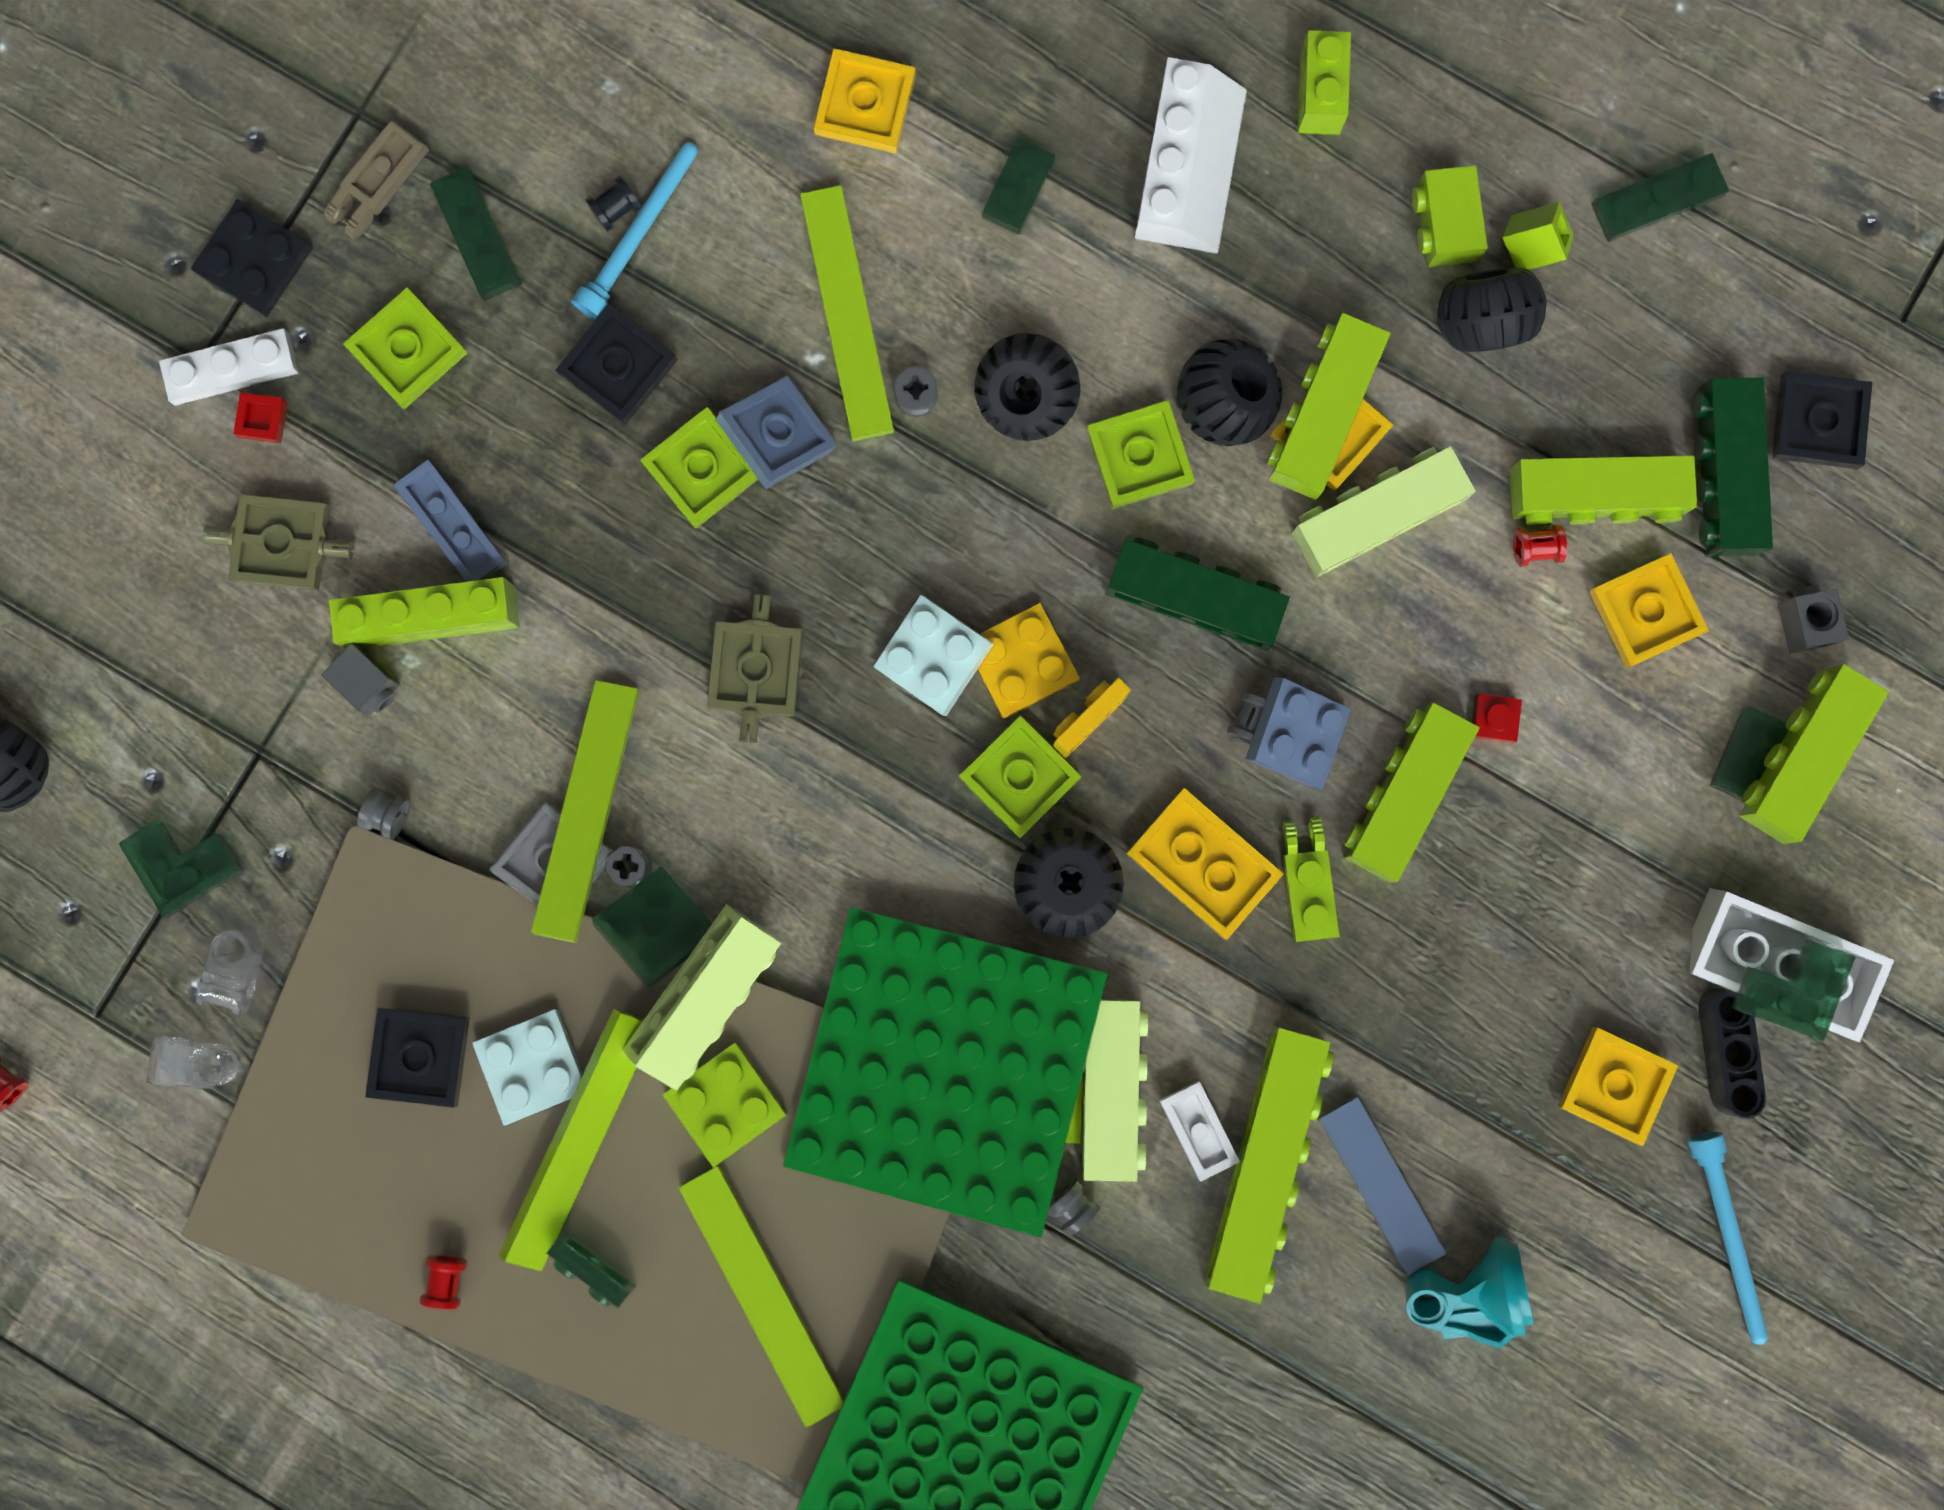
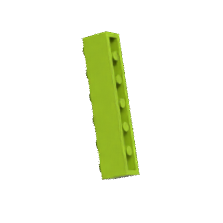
M1272 1027L1238 1153L1240 1162L1235 1164L1204 1283L1210 1290L1261 1304L1264 1293L1270 1294L1276 1277V1268L1271 1267L1275 1249L1281 1251L1286 1241L1288 1225L1284 1224L1283 1220L1287 1206L1293 1207L1298 1196L1299 1181L1294 1180L1298 1163L1305 1164L1310 1151L1311 1138L1306 1137L1310 1120L1316 1121L1320 1113L1322 1095L1317 1094L1321 1077L1327 1078L1332 1068L1334 1052L1329 1051L1331 1042L1279 1027Z

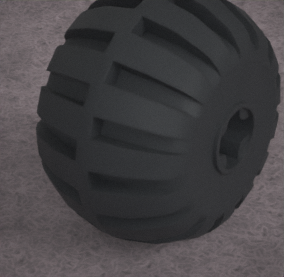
M1525 268L1494 269L1466 275L1450 281L1444 287L1438 305V324L1444 338L1451 347L1458 351L1482 352L1512 347L1530 341L1538 335L1545 320L1546 296L1540 281L1533 272Z
M1018 333L1005 337L988 349L978 365L975 377L977 405L986 422L1004 436L1023 441L1047 438L1057 433L1068 423L1078 406L1081 384L1077 367L1069 353L1051 338L1033 333ZM1025 378H1034L1036 380L1035 390L1038 393L1037 395L1032 390L1026 394L1022 391L1021 386L1025 383Z
M1236 339L1212 341L1197 349L1184 364L1177 385L1176 397L1178 407L1183 408L1181 415L1185 423H1190L1192 425L1191 430L1205 441L1227 447L1247 444L1263 435L1275 421L1282 400L1281 379L1276 377L1278 370L1274 363L1268 362L1269 356L1260 348H1256L1254 344Z
M0 717V812H10L26 805L40 793L48 775L49 758L44 748L31 735L17 725Z
M1062 828L1039 836L1024 850L1018 860L1014 873L1015 897L1024 916L1039 930L1055 937L1078 938L1099 930L1116 913L1123 895V872L1117 856L1105 841L1085 830ZM1065 871L1068 875L1074 873L1079 875L1080 880L1077 882L1079 891L1077 894H1074L1071 890L1063 893L1058 886L1063 881L1059 875L1061 872Z

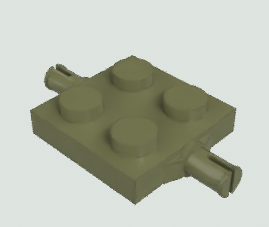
M240 494L237 516L231 524V528L210 527L206 525L203 532L209 535H202L205 544L228 545L231 557L228 579L239 583L319 591L322 566L326 557L352 559L354 555L350 551L354 550L353 541L329 539L327 528L330 506L326 503Z
M753 595L751 620L740 623L718 621L715 623L707 708L732 711L742 716L739 741L746 743L748 741L750 743H757L759 718L769 715L795 717L803 630L779 627L769 622L772 597L763 595V601L761 595Z

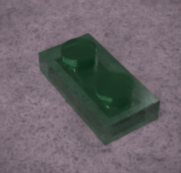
M1017 138L982 211V218L1021 235L1056 162V155Z
M564 1233L557 1238L546 1253L554 1259L552 1265L558 1272L569 1279L578 1277L590 1287L588 1293L591 1297L604 1306L609 1307L613 1304L619 1308L636 1287V1285L568 1233Z

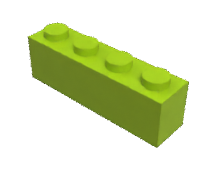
M1345 313L1341 314L1335 326L1327 323L1317 345L1318 348L1324 350L1319 364L1313 362L1309 364L1300 385L1307 389L1301 404L1296 401L1293 402L1284 422V426L1291 428L1285 443L1277 440L1268 459L1267 465L1274 467L1269 478L1270 481L1314 500L1318 499L1325 489L1390 337V332Z
M1694 456L1520 459L1510 468L1512 519H1526V525L1551 524L1553 518H1569V524L1583 525L1594 523L1596 518L1612 517V523L1627 524L1639 521V517L1655 516V522L1671 523L1681 521L1684 514L1697 507Z
M504 577L329 600L333 643L345 649L351 643L363 649L519 628L515 586Z
M1846 664L1825 670L1822 669L1812 678L1807 688V691L1811 694L1803 707H1798L1789 717L1786 723V728L1789 731L1782 743L1776 744L1767 754L1764 760V765L1767 768L1760 780L1754 781L1743 795L1742 803L1745 805L1739 817L1782 844L1803 841L1889 694L1888 690Z
M1434 702L1425 706L1423 710L1416 708L1404 729L1405 732L1409 733L1402 749L1398 746L1394 748L1384 766V769L1389 771V774L1382 787L1376 784L1365 801L1364 807L1369 811L1363 823L1360 825L1356 822L1344 841L1343 845L1349 848L1344 858L1389 883L1399 882L1480 727Z

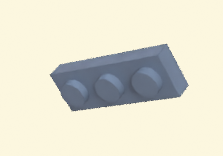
M426 460L394 484V487L466 582L489 579L508 564L431 461Z

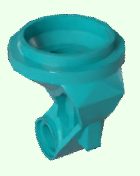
M1507 1235L1494 1237L1481 1261L1460 1284H1455L1441 1277L1431 1269H1419L1410 1274L1405 1281L1406 1309L1410 1319L1421 1326L1442 1331L1443 1339L1467 1336L1482 1344L1502 1348L1514 1337L1526 1336L1525 1326L1534 1325L1518 1243L1508 1244ZM1422 1294L1435 1296L1431 1300H1420L1417 1298Z

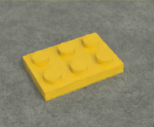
M1185 788L1178 793L1126 853L1224 940H1227L1284 875Z

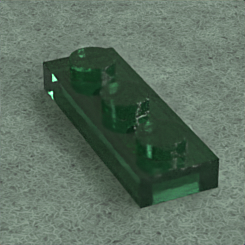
M1710 153L1598 197L1591 206L1607 242H1610L1722 198L1729 192V188L1713 153Z
M467 166L429 183L483 301L522 285V281L470 168Z

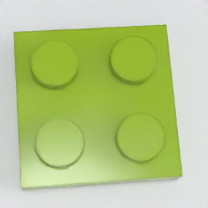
M408 287L343 343L404 410L468 354Z
M1169 400L1087 425L1086 432L1112 510L1194 484L1195 478Z
M708 407L640 459L645 468L695 529L758 480Z
M1021 715L959 775V779L1019 839L1082 778Z
M735 1042L697 1069L689 1079L683 1081L677 1091L671 1088L663 1094L665 1100L713 1168L787 1115L783 1106L738 1042Z

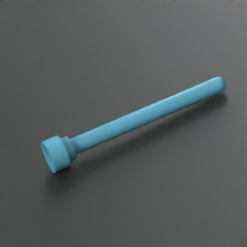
M687 142L682 145L593 283L588 282L585 287L580 286L572 298L571 303L585 315L596 320L607 307V301L610 298L608 291L697 156L698 149L694 143Z
M1707 1132L1694 1135L1687 1139L1691 1158L1697 1159L1698 1166L1704 1167L1749 1337L1753 1343L1762 1345L1768 1340V1333L1722 1163L1725 1161L1724 1153L1728 1151L1722 1132Z

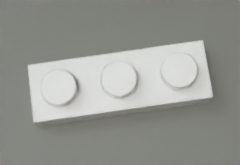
M284 328L159 361L168 401L174 405L299 373L290 334Z

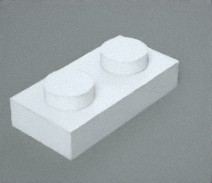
M1196 1081L1159 1100L1200 1182L1240 1162L1200 1081Z

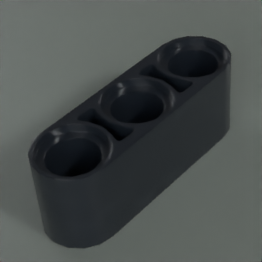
M1714 988L1708 990L1700 998L1698 1012L1712 1103L1718 1111L1726 1115L1746 1119L1756 1117L1763 1111L1766 1105V1092L1754 1008L1751 999L1730 989ZM1725 997L1730 1000L1732 1005V1012L1726 1020L1719 1013V1004ZM1734 1042L1738 1048V1057L1730 1064L1726 1059L1725 1050L1728 1044ZM1741 1086L1745 1094L1744 1101L1739 1107L1735 1108L1731 1100L1732 1093L1735 1088Z

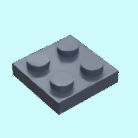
M788 376L722 410L716 418L720 427L765 489L833 452L837 445Z
M1274 677L1245 759L1312 789L1323 790L1351 709L1285 678Z

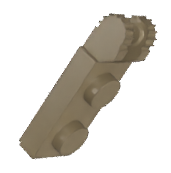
M390 121L339 184L341 188L331 199V202L328 203L327 207H325L324 218L330 223L337 224L351 209L353 200H357L361 205L346 223L344 231L346 235L354 240L361 237L364 231L372 224L374 214L378 215L429 152L428 147L396 122Z

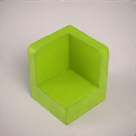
M1560 201L1512 215L1503 235V240L1515 268L1531 270L1567 260L1574 240V234Z

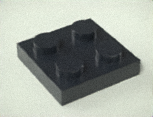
M237 199L190 269L196 275L267 318L313 247L304 239Z
M608 304L555 371L625 426L678 359L670 350Z
M1792 371L1783 373L1780 376L1772 459L1849 469H1859L1865 466L1873 382Z
M377 1008L365 1098L451 1108L458 1107L470 1018Z

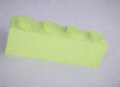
M1450 446L1440 452H1437L1435 447L1427 449L1412 459L1414 465L1400 472L1397 466L1374 478L1375 486L1363 492L1359 486L1354 487L1336 498L1339 503L1338 505L1326 511L1323 510L1322 506H1318L1298 518L1301 524L1291 534L1315 578L1451 509L1472 496L1476 491L1452 447Z
M726 904L625 1045L623 1052L636 1067L677 1091L683 1081L689 1079L694 1074L698 1066V1060L708 1046L721 1036L724 1024L735 1008L745 1002L750 993V987L759 974L772 964L776 956V950L781 943L764 928Z
M1101 1000L1084 1068L1081 1176L1084 1181L1137 1182L1138 1170H1145L1146 1146L1145 1143H1138V1125L1146 1126L1147 1118L1146 1099H1139V1081L1147 1080V1054H1139L1140 1036L1147 1037L1148 1011L1140 1010V1001Z

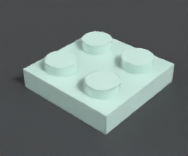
M920 595L873 667L941 715L947 716L994 643L927 597Z
M559 1009L552 1010L472 1043L504 1126L572 1099L583 1075Z

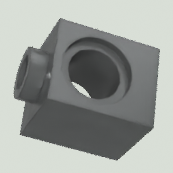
M1819 585L1802 587L1792 590L1793 598L1778 604L1790 654L1832 646L1849 640L1838 589L1821 592ZM1808 608L1814 610L1818 616L1817 627L1811 625L1807 620L1806 612Z
M352 643L321 674L357 711L367 715H371L374 711L379 713L387 708L395 698L393 692L401 685L364 649Z

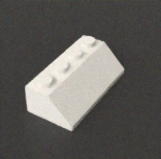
M1170 57L1167 59L1134 239L1218 253L1247 89L1210 64Z
M1709 888L1693 926L1689 973L1860 1043L1894 960L1727 891Z

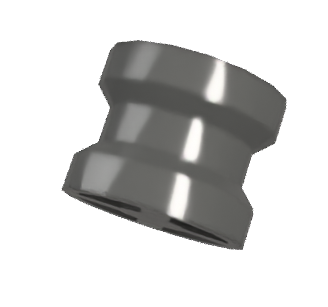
M914 366L906 368L896 378L894 386L897 406L903 413L913 417L927 415L933 410L937 403L938 393L936 380L930 371L923 367Z
M375 787L371 789L363 801L357 825L367 831L373 828L377 829L383 837L394 840L401 832L407 820L410 801L400 796L395 799L390 798L384 790Z
M1075 1180L1051 1200L1048 1215L1050 1217H1057L1062 1223V1231L1068 1237H1071L1082 1229L1099 1212L1101 1207L1095 1200H1088L1085 1197L1082 1185Z

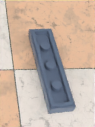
M1354 1096L1319 1116L1318 1120L1404 1272L1409 1276L1447 1254L1359 1098Z

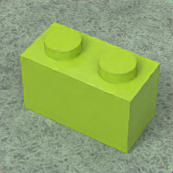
M1308 30L1300 51L1297 133L1340 134L1349 113L1351 32Z
M1476 165L1425 171L1417 186L1413 187L1412 206L1415 213H1420L1422 228L1418 230L1417 243L1420 254H1425L1427 268L1478 262L1488 247Z

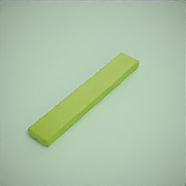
M842 185L801 193L802 206L852 441L892 434L894 429Z
M595 680L531 933L534 935L572 943L578 942L639 696L637 688Z
M613 1009L498 1256L504 1262L542 1272L637 1067L623 1052V1048L644 1019Z
M720 1164L681 1185L679 1190L805 1427L807 1428L839 1410L843 1404L844 1397Z

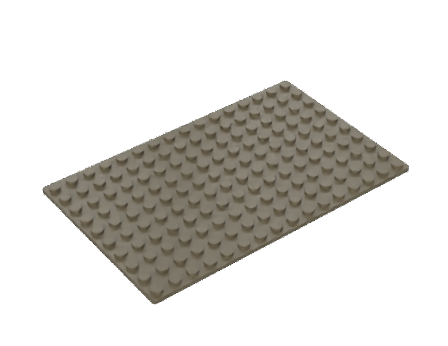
M357 826L350 828L183 1231L185 1238L806 1485L839 1410L811 1426L805 1427L685 1202L679 1187L713 1167L663 1097V1094L671 1089L670 1086L638 1067L636 1068L542 1272L504 1262L498 1256L571 1099L504 1126L472 1043L552 1010L559 1009L584 1073L613 1009L645 1019L690 955L585 914L577 943L534 935L531 933L538 906L508 884L398 841L390 840L372 831H367ZM754 981L745 1002L736 1007L725 1022L721 1036L708 1046L698 1060L697 1069L735 1042H738L787 1112L785 1117L722 1161L720 1166L845 1398L897 1278L899 1277L922 1287L950 1213L783 1167L824 1007ZM377 1008L470 1018L458 1107L451 1108L365 1098ZM448 1255L467 1260L466 1269L462 1270L457 1297L461 1299L460 1307H457V1309L429 1308L419 1303L420 1296L426 1292L430 1267L426 1265L427 1256Z

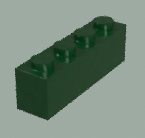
M1764 377L1712 378L1697 389L1692 403L1693 415L1695 418H1698L1699 435L1696 437L1694 450L1696 459L1701 461V477L1697 483V498L1700 503H1703V519L1699 526V540L1702 545H1705V557L1758 556L1773 548Z
M1135 537L1134 541L1125 539L1105 595L1264 651H1268L1274 645L1290 596L1281 594V587L1263 580H1257L1256 584L1239 579L1241 576L1239 572L1224 566H1216L1215 570L1199 565L1200 559L1184 552L1177 551L1173 556L1158 551V544L1144 538Z

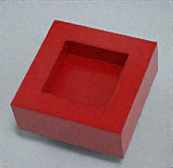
M240 392L233 435L240 439L281 444L288 402L279 397Z
M1481 693L1475 695L1472 723L1480 727L1475 738L1511 744L1516 743L1522 699Z

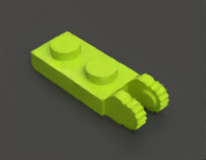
M1319 816L1309 818L1308 833L1312 852L1299 854L1298 834L1294 821L1292 819L1283 820L1282 832L1285 855L1282 856L1293 940L1294 942L1340 937L1328 850H1325L1321 818Z

